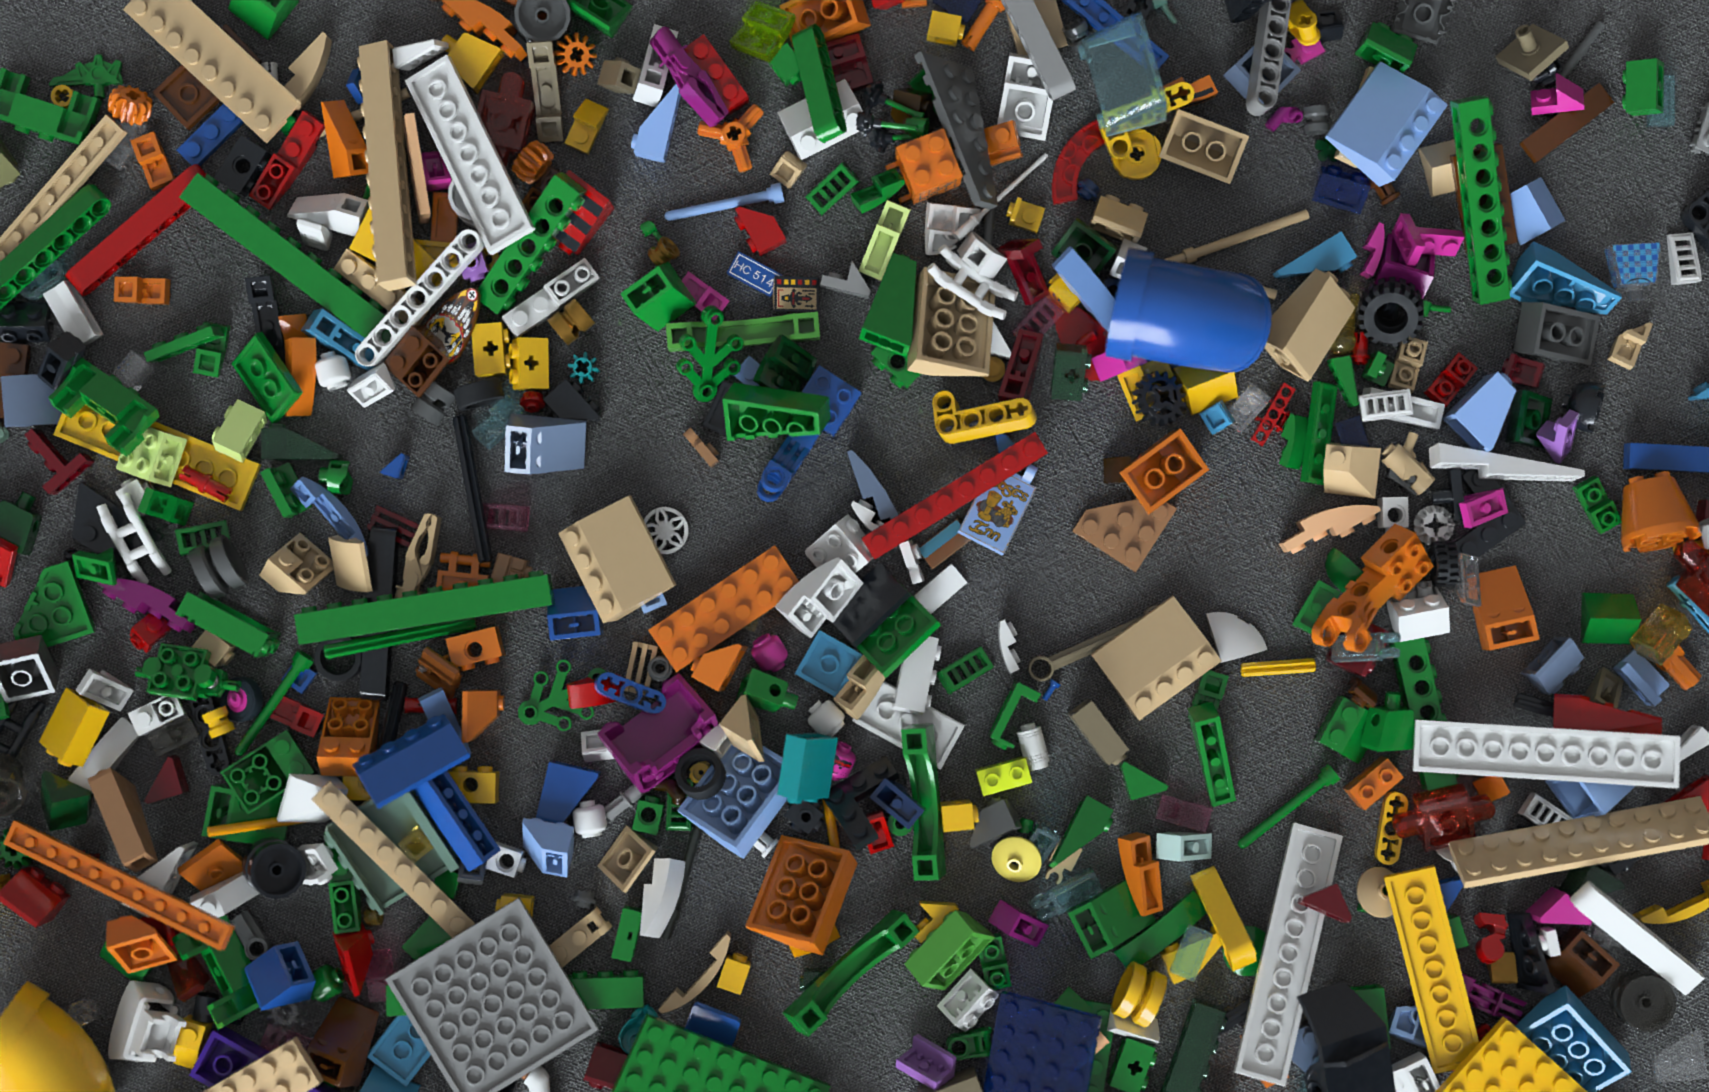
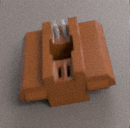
M427 646L423 650L421 658L418 659L419 666L415 670L417 672L416 676L435 690L441 687L446 697L452 699L455 695V689L459 687L461 681L460 669L448 661L449 655L446 654L442 657Z

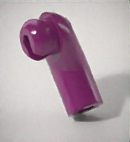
M1294 106L1279 107L1265 123V126L1270 131L1275 132L1281 123L1300 122L1303 119V112Z

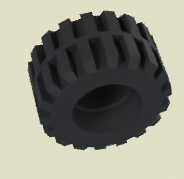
M1390 277L1389 281L1381 278L1378 280L1377 285L1374 282L1371 283L1369 290L1365 289L1362 293V299L1360 298L1358 319L1360 328L1364 329V335L1367 338L1372 336L1371 342L1375 344L1381 341V346L1387 347L1388 343H1392L1393 347H1396L1398 342L1408 343L1409 336L1414 338L1417 335V330L1421 329L1422 321L1424 320L1423 299H1421L1420 291H1415V285L1412 283L1406 285V279L1400 278L1399 282L1395 281V277ZM1397 303L1406 310V314L1398 320L1387 321L1380 318L1376 310L1383 304Z

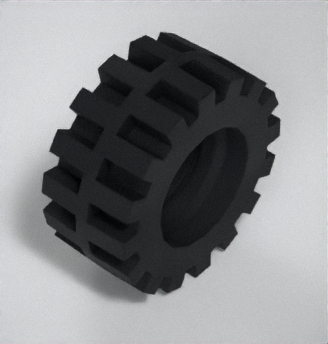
M1431 542L1429 558L1434 567L1429 573L1431 574L1432 585L1434 587L1456 586L1458 583L1457 579H1459V559L1455 542Z

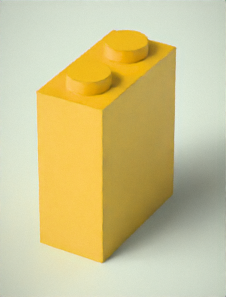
M66 687L39 743L46 748V753L58 758V763L66 767H72V765L83 767L110 712L98 702L80 695L76 690Z

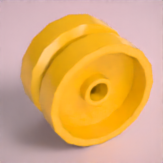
M1132 961L1125 969L1116 987L1111 1004V1012L1122 1018H1126L1131 1014L1133 1023L1146 1028L1153 1021L1162 1003L1167 987V976L1155 970L1147 974L1145 966Z

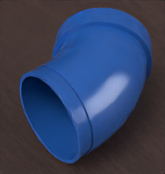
M1128 248L1111 318L1106 357L1130 362L1133 357L1227 373L1242 371L1256 361L1269 337L1271 306L1265 289L1255 278L1242 273L1154 258L1155 252Z

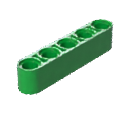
M814 23L793 34L792 43L815 135L821 143H826L846 133L847 125L826 40L821 28Z

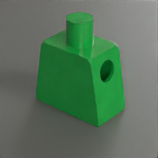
M752 668L742 678L735 702L740 696L747 695L753 707L775 713L781 706L794 710L799 696L787 692V681Z
M1387 691L1385 692L1384 705L1369 708L1361 740L1362 747L1377 752L1413 749L1414 711L1400 706L1401 693Z

